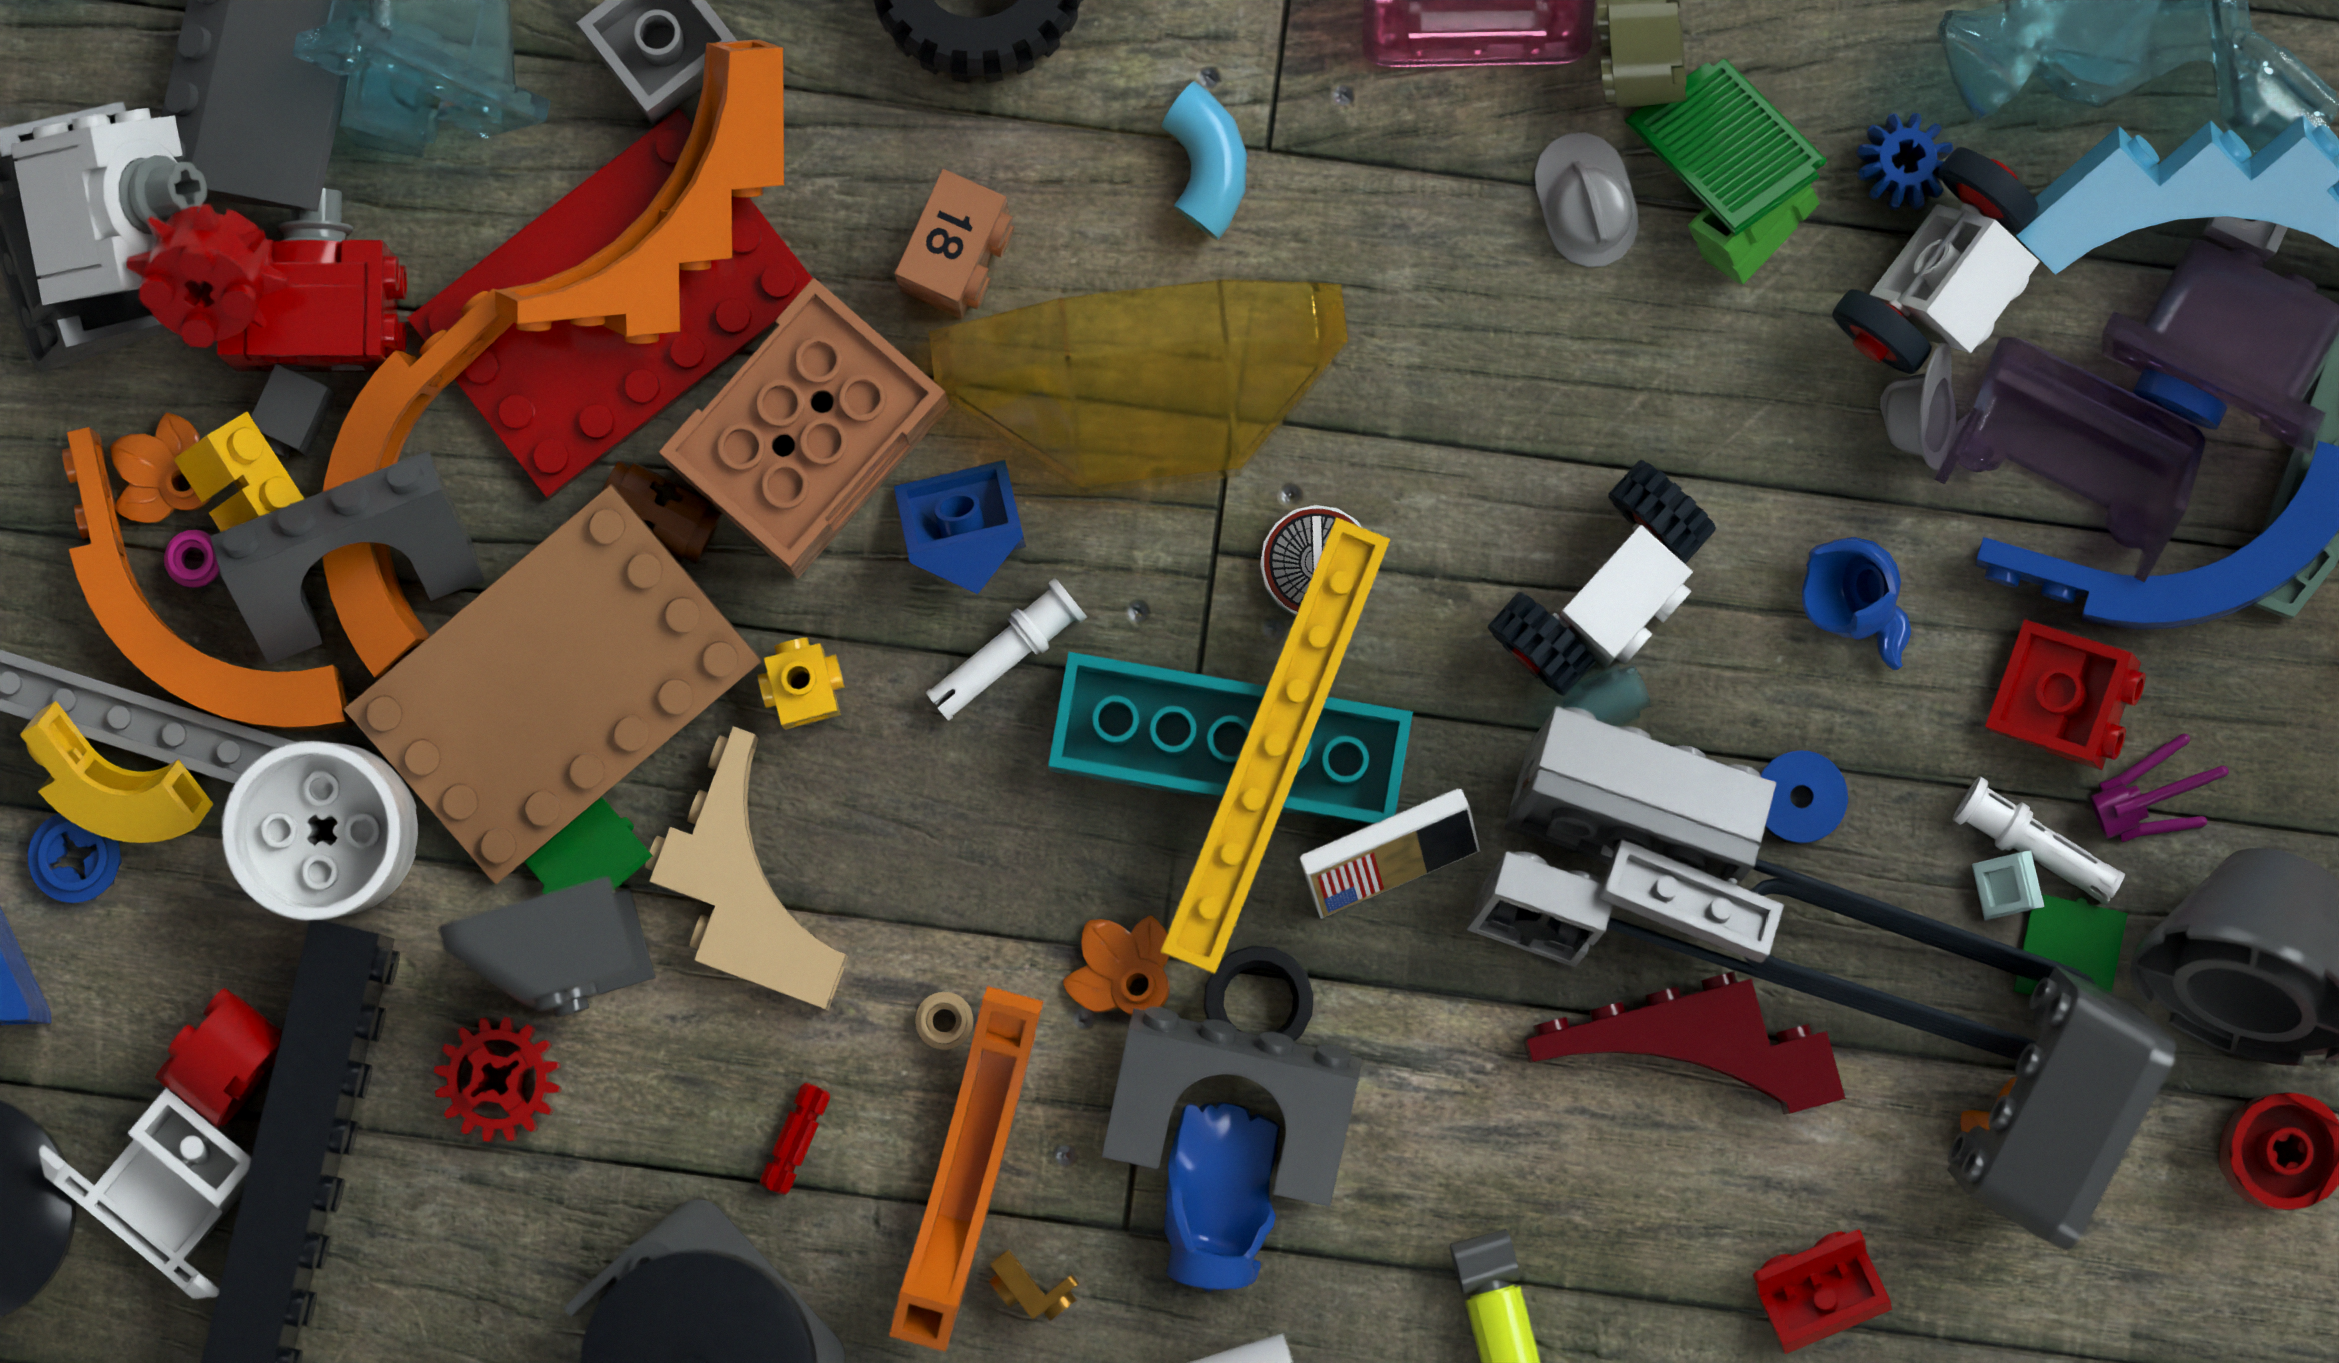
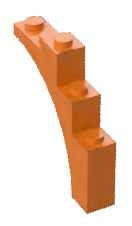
M759 39L706 43L703 88L691 133L672 174L648 208L614 242L579 265L536 283L495 290V313L516 323V328L523 331L548 330L552 328L551 321L570 319L571 324L578 326L603 324V326L624 335V341L637 344L659 341V333L680 332L679 269L705 270L711 268V260L732 258L731 196L758 197L763 195V187L784 185L783 47Z

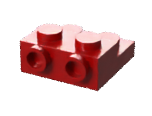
M2024 619L1985 727L1990 732L2043 748L2049 754L2102 770L2106 758L2116 760L2122 750L2126 737V728L2120 726L2119 723L2126 704L2135 706L2140 700L2145 686L2146 675L2138 671L2141 662L2132 652Z

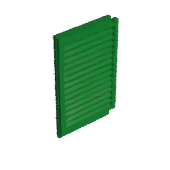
M1727 59L1720 60L1714 66L1706 62L1686 76L1685 90L1687 102L1643 106L1624 120L1629 128L1735 236L1818 179L1819 174L1816 170L1823 167L1827 162V159Z

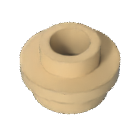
M938 992L928 996L920 1004L915 1017L916 1029L921 1039L929 1046L939 1050H950L960 1046L968 1039L973 1029L974 1020L970 1006L962 997L951 992ZM941 1010H949L955 1015V1026L949 1032H940L934 1026V1017Z

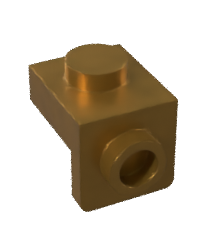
M1010 1249L990 1263V1266L997 1273L988 1280L1009 1308L1019 1302L1032 1320L1043 1312L1048 1320L1051 1321L1077 1300L1070 1291L1079 1284V1281L1073 1274L1045 1295Z

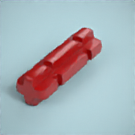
M811 1083L801 1085L794 1100V1104L797 1107L794 1113L789 1112L771 1154L775 1157L772 1163L767 1162L760 1178V1184L764 1188L780 1195H786L790 1192L797 1174L793 1173L796 1165L801 1166L819 1123L815 1121L818 1115L823 1116L829 1103L830 1093L827 1090Z

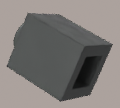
M275 364L251 418L276 455L288 459L293 450L308 457L336 394L323 384Z

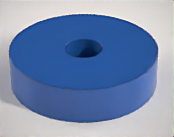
M2150 369L2142 370L2133 389L2134 394L2147 403L2180 419L2209 429H2218L2228 408L2225 403L2204 390L2170 375Z
M1792 751L1775 758L1760 773L1762 778L1776 782L1765 824V829L1774 837L1792 844H1808L1830 834L1842 821L1848 804L1847 785L1840 770L1826 757L1811 751ZM1803 787L1809 791L1811 801L1807 807L1798 808L1791 802L1790 794L1793 788Z

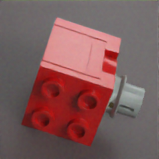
M323 188L317 212L290 209V221L278 225V230L284 234V240L274 242L272 239H267L270 247L267 255L270 267L288 277L287 288L262 295L259 308L268 324L262 328L250 322L241 333L223 341H217V355L236 372H262V370L264 372H272L275 364L294 372H375L395 350L406 353L405 322L398 321L397 300H406L407 297L406 266L399 265L398 256L394 255L383 240H347V236L353 231V226L342 223V192Z

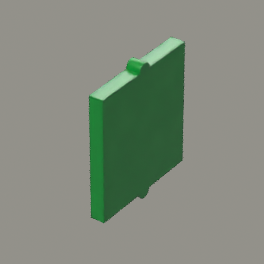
M601 796L524 862L544 885L542 892L545 895L607 876L610 877L614 891L653 855L632 832L634 824L627 817L620 818Z
M2041 894L2044 907L2029 911L2021 950L2073 967L2090 976L2099 987L2112 992L2128 913L2089 905L2084 897L2071 901ZM2016 975L2013 992L2032 996L2039 982Z

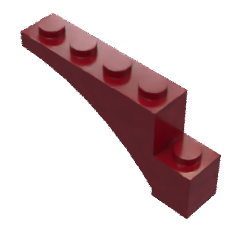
M1735 971L1701 980L1704 991L1681 997L1679 986L1645 995L1648 1007L1625 1012L1623 1002L1590 1010L1592 1022L1569 1027L1567 1017L1537 1024L1533 1026L1536 1037L1523 1041L1529 1063L1568 1055L1596 1053L1652 1055L1691 1063L1727 1075L1766 1094L1781 1104L1783 1115L1846 1099L1827 1031L1812 1035L1810 1024H1805L1776 1032L1779 1044L1771 1046L1752 978L1737 982Z

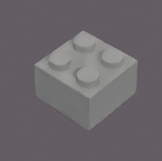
M605 0L576 22L583 37L653 125L703 87L706 43L737 41L706 0Z

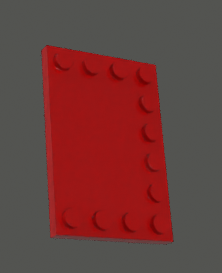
M680 109L676 110L407 317L408 321L426 342L431 336L441 330L449 331L463 317L461 310L464 305L478 293L539 282L579 265L614 242L648 208L670 177L693 125ZM731 196L732 258L711 260V268L705 270L679 269L680 332L659 333V341L637 344L624 341V335L603 326V324L578 326L571 324L570 319L551 321L552 328L548 330L523 331L517 329L516 323H513L454 379L548 500L776 325L775 320L813 279L749 197Z

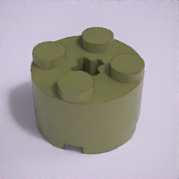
M1597 0L1599 34H1601L1602 47H1611V55L1601 56L1603 90H1605L1606 103L1616 102L1617 108L1687 102L1683 32L1678 12L1680 0Z

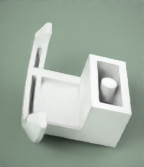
M167 1088L128 1132L134 1138L133 1141L95 1185L45 1145L39 1148L43 1173L48 1180L117 1234L191 1298L218 1296L219 1288L190 1265L187 1260L243 1194L251 1157Z

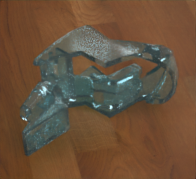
M2008 0L1974 11L1948 10L1945 12L1937 29L1953 83L1961 99L1977 122L1994 115L2001 105L2013 99L2031 72L2061 99L2095 108H2104L2146 86L2172 69L2196 60L2213 63L2221 122L2226 131L2230 129L2240 138L2245 139V143L2250 151L2256 154L2301 115H2304L2316 128L2321 124L2329 128L2339 111V99L2336 97L2337 92L2285 46L2280 48L2271 40L2252 30L2248 0Z

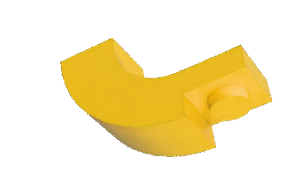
M57 701L38 711L20 733L34 761L44 766L51 774L38 792L65 818L99 836L132 843H150L173 839L196 829L213 806V802L179 759L164 768L146 772L123 769L108 762L93 749Z

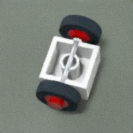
M1956 148L1939 170L1942 182L1964 203L1960 210L1937 204L1870 294L1850 289L1841 298L1832 313L1835 322L1853 340L1852 344L1862 354L1877 363L1882 361L1890 367L1907 374H1914L1928 358L1932 347L1927 340L1938 344L1947 342L1951 348L1972 353L1976 346L1982 344L1991 335L1995 325L1994 322L2009 302L2024 291L2029 282L2030 274L2040 262L2008 232L2019 233L2029 224L2038 210L2036 199L2018 181V177L2007 166L1967 148Z

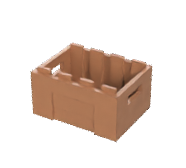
M815 278L808 283L775 320L778 327L702 412L697 408L659 451L664 461L676 474L700 495L710 500L716 509L796 579L800 578L950 408L946 393L942 388ZM818 392H827L834 399L833 407L826 413H818L811 406L812 398ZM781 435L790 436L795 442L794 451L786 457L778 456L773 451V442Z

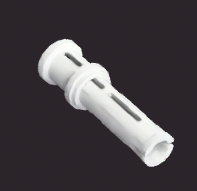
M1055 577L1048 582L1049 590L1023 611L1016 608L1010 613L1012 615L1008 619L1011 623L1010 626L932 689H928L925 692L931 701L938 705L955 691L953 696L938 707L948 721L1031 651L1036 655L1040 652L1044 653L1049 649L1048 642L1074 620L1081 623L1087 618Z
M1981 776L1975 780L1954 814L1953 820L1960 825L1968 822L1995 839V846L2002 851L2004 849L2010 851L2012 848L2019 852L2031 850L2033 860L2037 861L2040 865L2089 893L2090 896L2099 900L2100 903L2108 904L2110 898H2113L2124 879L2125 874L2102 862L2091 853L2032 818L2033 812L2030 811V807L2025 803L2021 802L2015 805L1989 789L1988 781Z

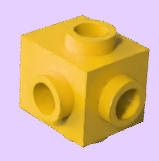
M807 637L775 645L776 655L764 658L767 672L758 674L757 677L765 707H777L781 726L787 730L840 716L834 690L845 688L836 654L825 656L821 644L818 643L810 646ZM802 673L810 675V681L806 687L802 689L792 687L793 679L797 675Z

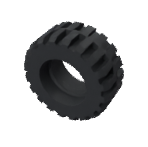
M873 0L878 18L885 32H889L892 35L896 47L907 58L913 55L920 60L921 68L935 75L942 70L951 73L952 80L967 83L970 82V76H985L986 83L1002 81L1003 73L1015 69L1021 75L1035 68L1034 60L1042 54L1049 58L1060 47V38L1064 32H1071L1078 19L1080 2L1084 1L1018 0L1011 7L998 14L981 18H969L944 10L934 0Z

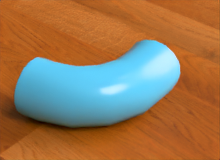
M1193 81L1175 100L1161 126L1184 146L1191 163L1188 184L1173 207L1194 226L1210 237L1219 240L1229 227L1245 194L1247 152L1235 119L1208 90Z

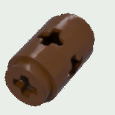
M618 461L602 490L612 484L646 525L649 521L655 525L653 533L660 538L659 540L679 563L686 559L697 564L720 522L722 513L711 508L712 503L710 500L635 462L632 466ZM655 486L671 487L674 489V495L681 498V500H669L664 504L660 501L662 491Z

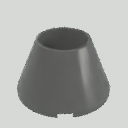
M2249 848L2232 853L2137 946L2130 967L2131 978L2137 992L2146 1004L2151 1003L2152 999L2155 998L2163 1007L2170 1011L2171 1016L2168 1023L2204 1044L2236 1056L2265 1063L2301 1066L2305 1056L2326 1054L2325 1060L2327 1062L2339 1059V881L2316 863L2285 851L2268 848Z

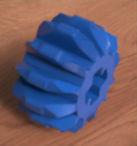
M1896 113L1890 114L1886 118L1887 131L1879 126L1872 125L1866 132V135L1873 145H1860L1856 152V156L1861 160L1871 163L1858 170V179L1860 181H1867L1876 178L1877 183L1868 194L1869 197L1876 200L1884 190H1887L1891 193L1889 208L1892 210L1899 209L1904 195H1907L1912 208L1917 210L1924 205L1923 192L1931 197L1938 198L1944 191L1942 184L1937 179H1941L1939 170L1944 161L1939 159L1950 155L1953 151V146L1950 142L1934 144L1933 140L1942 130L1941 126L1937 123L1931 125L1926 133L1920 131L1919 127L1922 120L1921 115L1918 113H1912L1906 128L1903 127ZM1900 150L1907 151L1906 158L1913 154L1917 160L1910 173L1903 172L1904 165L1898 170L1893 164Z

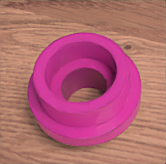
M187 530L177 534L168 543L164 554L165 568L169 576L180 585L189 588L203 587L211 583L218 576L220 570L209 534L199 530ZM199 549L204 554V562L200 568L190 570L185 565V557L189 551Z

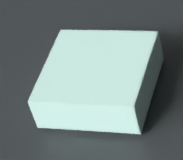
M2031 850L1972 864L1984 920L2044 907Z

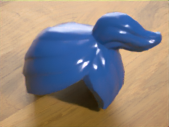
M1857 537L1837 539L1816 545L1808 553L1807 573L1802 587V604L1807 617L1817 627L1843 638L1859 640L1876 633L1878 652L1881 658L1892 670L1900 669L1903 666L1901 662L1902 652L1910 639L1911 627L1908 615L1896 605L1901 579L1898 566L1890 553L1873 541Z

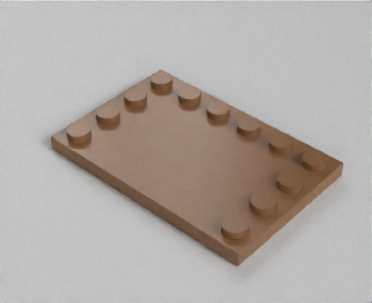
M610 484L350 702L344 710L496 885L761 663L762 659L617 489Z

